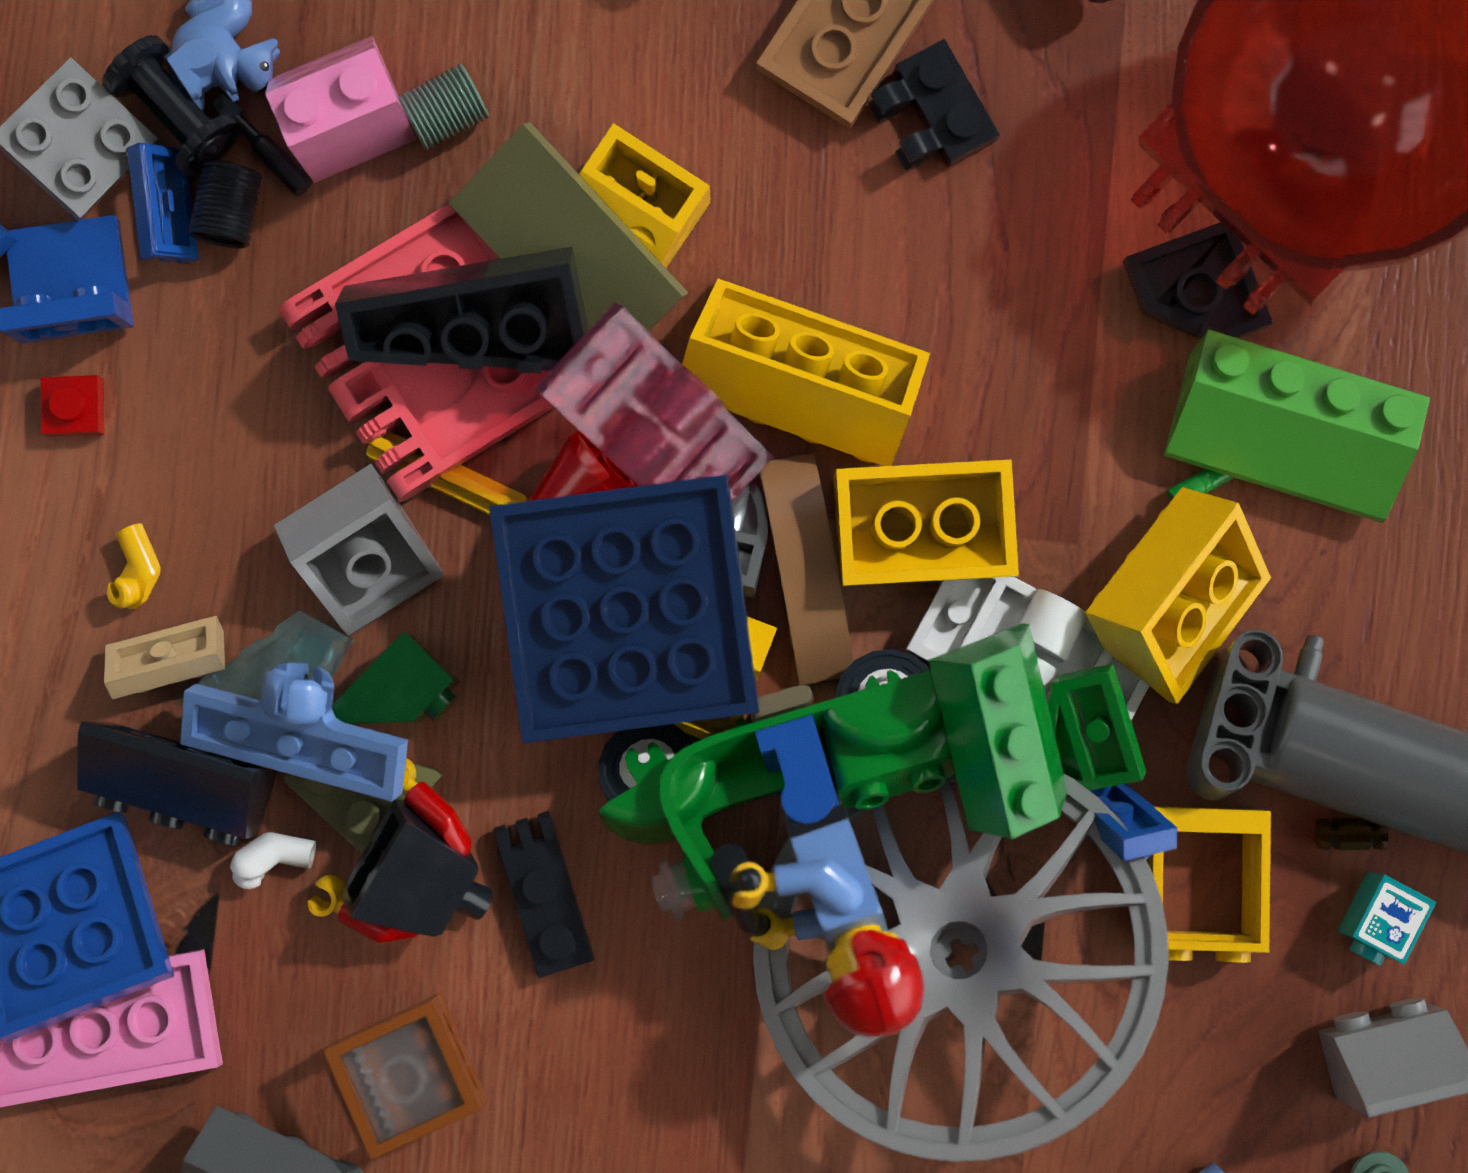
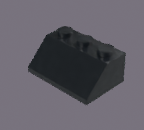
M81 721L78 730L77 790L94 794L93 805L120 813H127L129 805L149 810L148 821L174 829H182L184 821L206 827L204 832L205 838L234 846L238 845L240 837L244 839L258 837L277 770L181 745L179 741L117 723Z

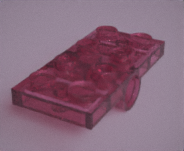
M616 301L535 388L539 394L637 486L728 474L731 500L733 501L773 458L723 407L724 403L696 375L681 365Z

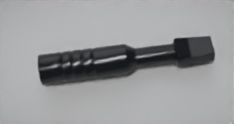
M222 92L211 102L220 115H231L241 125V134L251 143L252 151L296 197L302 195L310 188L312 180L300 170L268 135L261 134L243 116L244 111L225 93Z

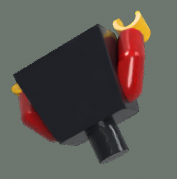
M406 758L402 791L405 795L404 803L397 799L392 802L346 883L334 875L323 876L315 882V885L329 893L331 902H327L319 896H313L308 900V908L313 915L323 917L335 912L338 914L339 922L376 943L416 938L419 934L431 937L439 936L444 932L455 911L479 920L487 912L492 899L491 888L474 881L479 866L470 852L472 839L454 808L426 782H415L416 769L411 760Z

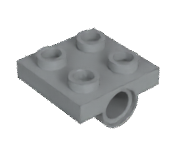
M72 57L0 126V151L78 222L130 170L127 147L139 142L155 145L158 140L149 129L110 95Z

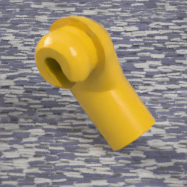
M142 523L125 527L115 534L127 561L121 575L115 582H110L107 587L108 600L116 608L135 609L140 607L148 600L160 575V563Z

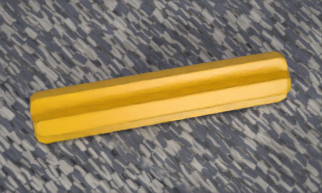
M389 431L374 442H369L366 455L369 459L376 461L382 453L407 439ZM419 452L406 459L405 463L394 469V471L398 472L423 457V453ZM463 465L442 475L429 486L490 515L489 506L528 501L526 495Z

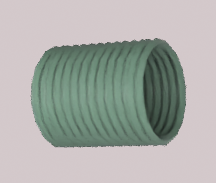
M458 63L457 67L451 66V70L446 69V73L436 74V78L431 77V80H426V83L421 82V86L416 85L415 89L411 88V91L406 90V93L403 92L402 96L398 95L402 108L424 150L427 151L429 147L433 148L435 144L439 145L440 141L444 142L445 139L449 140L450 136L454 137L455 133L459 134L460 131L464 132L465 128L469 129L470 125L474 126L475 123L483 122L484 118H489V113L463 64Z

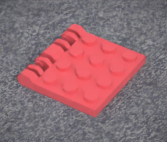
M447 204L285 301L278 311L290 330L303 328L296 335V339L302 349H309L321 344L341 328L335 303L345 285L500 258L452 206ZM329 308L332 309L331 312H329L328 314L324 315V314L328 311ZM344 344L322 357L314 368L319 376L324 379L346 369L355 361L348 360ZM364 362L333 381L329 385L328 390L349 423L363 419L381 408L388 400L393 407L363 424L356 431V435L362 444H366L383 437L401 422L404 423L412 437L388 449L375 461V465L380 473L385 474L404 464L405 460L419 452L423 453V457L401 469L387 480V484L397 500L402 502L428 488L442 475L455 469L584 390V384L578 376H571V372L542 370V374L518 372L517 368L482 366L480 370L459 368V365L428 362L426 366Z

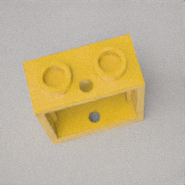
M1153 806L1177 827V832L1243 834L1241 933L1167 930L1168 960L1192 961L1193 950L1215 951L1216 961L1248 963L1251 962V952L1269 953L1271 811ZM1164 852L1153 854L1146 861L1153 873L1163 903Z

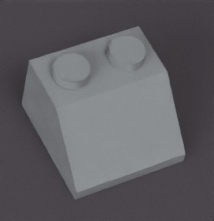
M372 464L274 525L290 563L347 636H350L444 576L441 567L401 504Z
M1410 998L1394 1002L1389 1005L1391 1013L1371 1018L1366 1011L1340 1015L1333 1019L1335 1027L1318 1031L1335 1099L1368 1118L1468 1093V1048L1448 1010L1429 1003L1426 1004L1425 998Z

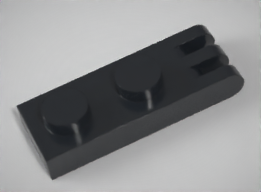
M549 810L538 814L539 827L543 832L542 837L534 838L527 817L516 821L521 843L514 846L512 845L511 834L505 824L494 827L497 844L538 978L595 960Z

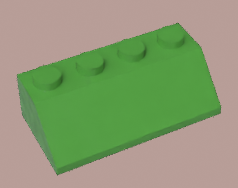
M1208 329L1190 353L1163 456L1383 523L1418 452L1430 397Z

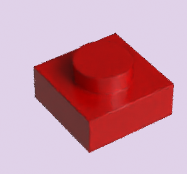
M98 375L40 377L41 434L47 437L105 435L103 378Z

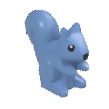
M190 0L185 9L191 19L178 28L174 34L169 53L163 57L175 82L202 111L205 108L204 93L214 87L220 86L235 103L239 101L236 84L238 81H241L247 89L254 93H263L267 89L268 81L273 77V63L280 55V50L276 48L278 41L273 38L241 49L234 40V37L246 28L252 16V1Z

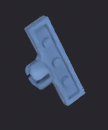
M294 662L278 664L272 671H267L263 675L261 700L200 684H194L184 691L181 745L391 802L402 794L408 739L351 725L337 719L332 710L334 682L329 672L321 667L314 666L313 680H308V664Z

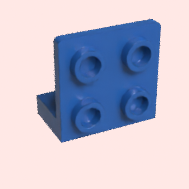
M110 215L82 219L79 222L76 220L8 230L16 240L7 250L14 306L0 308V332L21 344L134 327L119 219Z

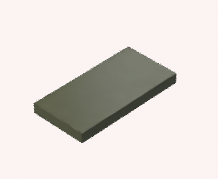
M530 121L522 124L449 202L452 208L500 259L573 247L594 360L605 372L613 367L688 294L686 289Z

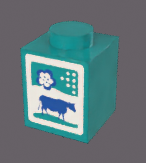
M1367 871L1337 933L1353 941L1349 948L1350 952L1379 967L1382 966L1385 958L1405 965L1436 902L1385 874Z

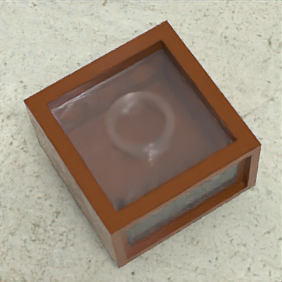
M441 993L336 1040L323 1050L371 1160L481 1110L488 1100Z

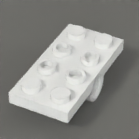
M1015 577L942 581L905 649L929 663V660L1023 623L1030 625L1048 706L1052 683L1058 675L1108 664H1114L1131 720L1149 688V685L1104 650L1084 610L1058 595L1043 589H1036Z

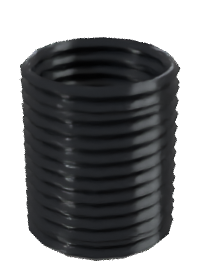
M207 160L201 163L202 168L199 170L201 175L198 176L200 180L197 181L199 186L196 187L197 192H195L197 197L194 198L195 203H193L195 208L192 209V219L189 220L191 223L189 224L191 228L188 230L189 234L197 240L229 248L248 247L250 245L248 241L252 238L250 236L252 233L251 228L254 227L252 224L255 221L253 217L256 216L254 212L257 211L255 208L258 205L256 201L259 200L257 195L260 193L258 190L261 189L260 185H262L261 180L263 178L261 174L249 167L226 161Z

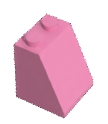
M373 36L275 76L268 81L265 94L286 144L314 183L417 140Z

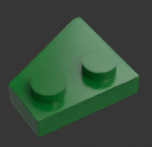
M1114 664L1058 675L1052 683L1048 707L1063 773L1075 779L1089 791L1143 780L1147 771Z

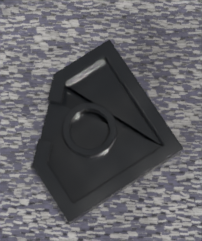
M1233 218L1129 255L1122 261L1142 314L1201 340L1208 329L1235 338H1241L1268 328L1273 324Z

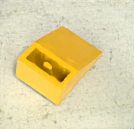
M614 123L579 173L585 182L665 268L668 267L710 204V185Z

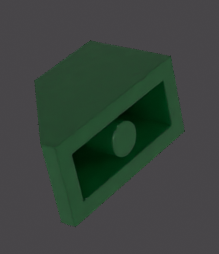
M403 631L332 704V710L337 719L348 724L421 723L426 717L434 722L457 699L452 690L460 681L412 634Z

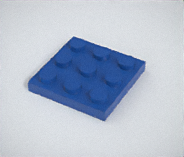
M122 813L110 814L0 857L1 1041L9 1042L174 977L126 816Z

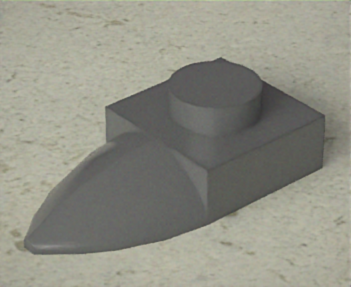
M749 482L731 495L744 596L754 598L767 550L769 519L762 493L756 483Z

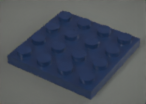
M728 474L489 506L522 743L759 713L760 707Z

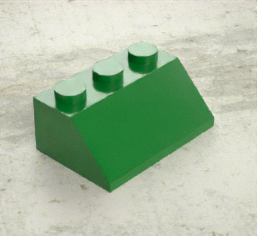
M1019 624L930 659L931 673L969 830L1013 839L1058 819L1067 795L1065 777L1030 625Z

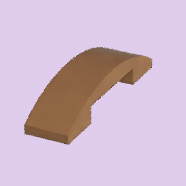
M814 452L758 462L788 619L799 685H808L840 679L844 671L853 663V655L835 551Z

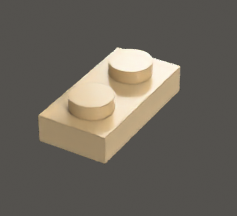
M217 616L105 645L104 684L112 700L225 670L224 631Z

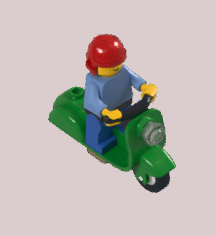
M894 649L872 651L854 660L844 671L834 699L810 705L813 701V693L806 685H798L758 697L759 713L748 714L746 719L744 717L737 719L736 728L708 736L696 743L675 724L618 731L605 744L598 762L599 785L608 801L600 808L599 816L609 831L627 841L648 845L677 840L684 854L682 856L683 861L672 865L668 859L659 863L661 874L651 877L655 897L661 911L671 909L676 920L684 918L685 911L697 908L699 913L716 909L723 921L734 915L739 928L753 935V937H750V940L767 950L781 948L787 942L789 936L796 935L797 940L825 937L831 951L826 962V968L832 984L825 990L824 1000L828 1010L834 1014L839 1024L853 1034L871 1038L879 1036L888 1037L897 1034L898 1031L914 1021L922 1008L924 997L921 968L917 957L911 953L906 940L899 938L892 932H888L880 904L844 807L868 810L885 804L891 796L913 790L916 793L931 792L942 787L946 783L947 778L954 774L955 769L932 673L925 663L910 653ZM832 777H834L842 804H839ZM774 794L781 796L782 807L788 821L785 825L799 863L775 866V872L766 873L759 865L749 863L745 851L738 845L725 844L720 846L715 852L713 851L701 826L706 817L718 811ZM778 891V896L810 893L815 908L793 911V917L783 919L769 909L756 908V905L759 904L764 892Z

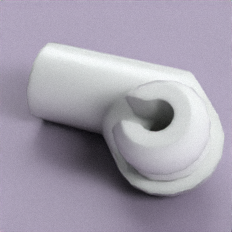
M273 832L263 833L234 854L230 864L231 871L233 872L232 879L237 886L243 889H254L261 885V880L265 877V873L278 863L310 869L315 857L316 841Z

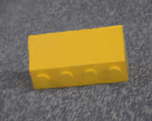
M718 278L689 338L674 392L690 397L700 404L715 406L746 417L753 423L769 425L797 435L807 442L822 444L848 453L863 462L876 463L881 466H892L910 419L930 353Z

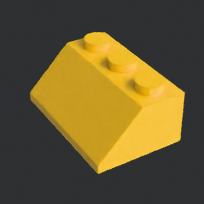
M1012 459L836 469L833 476L842 586L1019 576Z
M1182 487L1168 506L1160 512L1155 523L1138 545L1130 551L1124 563L1104 589L1095 596L1092 604L1085 612L1104 650L1163 698L1174 704L1179 703L1271 579L1239 503Z

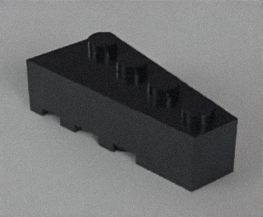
M573 247L345 285L335 303L349 361L426 366L428 362L459 365V368L481 370L482 366L517 368L518 372L542 374V370L571 372V376L592 377L594 353Z

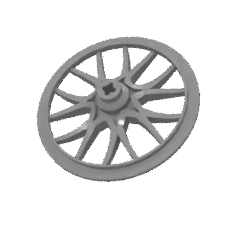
M955 772L940 787L951 837L953 865L940 889L915 879L894 837L884 804L873 808L877 830L893 877L867 865L865 866L873 888L895 904L900 925L888 930V932H892L899 938L906 940L911 953L917 957L924 983L922 1008L914 1021L901 1029L899 1033L891 1077L888 1111L879 1108L858 1095L832 1070L887 1037L868 1038L857 1035L822 1058L805 1030L798 1014L797 1006L824 992L832 984L828 971L821 973L792 992L789 970V938L777 950H767L754 942L753 965L756 992L764 1022L776 1050L792 1076L809 1096L838 1122L870 1141L904 1154L924 1159L951 1162L985 1161L1020 1154L1057 1139L1078 1127L1102 1108L1125 1083L1145 1052L1156 1028L1164 1001L1169 966L1168 932L1163 903L1153 873L1145 857L1142 856L1123 861L1101 840L1095 823V813L1109 814L1125 829L1126 827L1096 795L1075 779L1064 774L1067 795L1061 813L1077 826L1041 870L1017 893L991 897L985 880L995 849L1002 837L983 833L972 851H970L962 817L951 786L952 782H957ZM836 788L835 791H836V794H837V798H838L839 804H842V803H841V800H840V796H839L838 790H837V788ZM844 807L850 823L867 811L857 809L856 807ZM1086 836L1096 844L1109 862L1124 892L1044 897ZM790 837L783 845L770 872H775V866L799 863ZM778 891L764 892L759 908L769 909L783 919L793 917V911H795L800 894L778 896ZM1129 907L1134 931L1135 964L1129 966H1088L1034 960L1021 945L1032 926L1055 917L1087 910ZM825 937L819 938V939H822V940L826 941V938H825ZM960 943L967 950L977 947L979 951L972 957L975 967L967 972L960 965L950 968L948 962L955 958L952 948ZM1132 980V987L1124 1015L1107 1047L1085 1021L1048 984ZM1020 993L1030 996L1055 1013L1100 1057L1076 1084L1058 1098L1053 1099L1005 1038L996 1021L1001 996ZM951 1011L964 1026L966 1055L960 1127L929 1125L902 1118L900 1115L907 1078L920 1038L929 1021ZM985 1040L1016 1077L1044 1106L1008 1121L985 1126H974Z

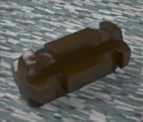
M1320 818L1315 824V841L1317 847L1324 850H1330L1331 846L1338 850H1370L1371 846L1374 849L1383 850L1388 846L1389 831L1387 827L1360 818H1333L1332 823H1330L1329 819Z

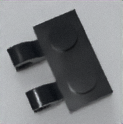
M945 38L897 63L893 72L898 81L888 83L872 92L871 97L873 100L868 102V106L878 123L888 120L913 105L927 129L913 133L899 142L901 148L897 149L895 153L905 171L919 166L939 153L947 166L950 167L995 143L1000 136Z

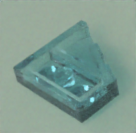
M299 610L276 626L274 633L267 638L257 639L240 651L241 656L226 665L225 670L207 674L200 680L199 684L261 700L262 679L267 671H272L281 663H306L309 669L308 680H313L314 666L325 669L333 678L354 640Z

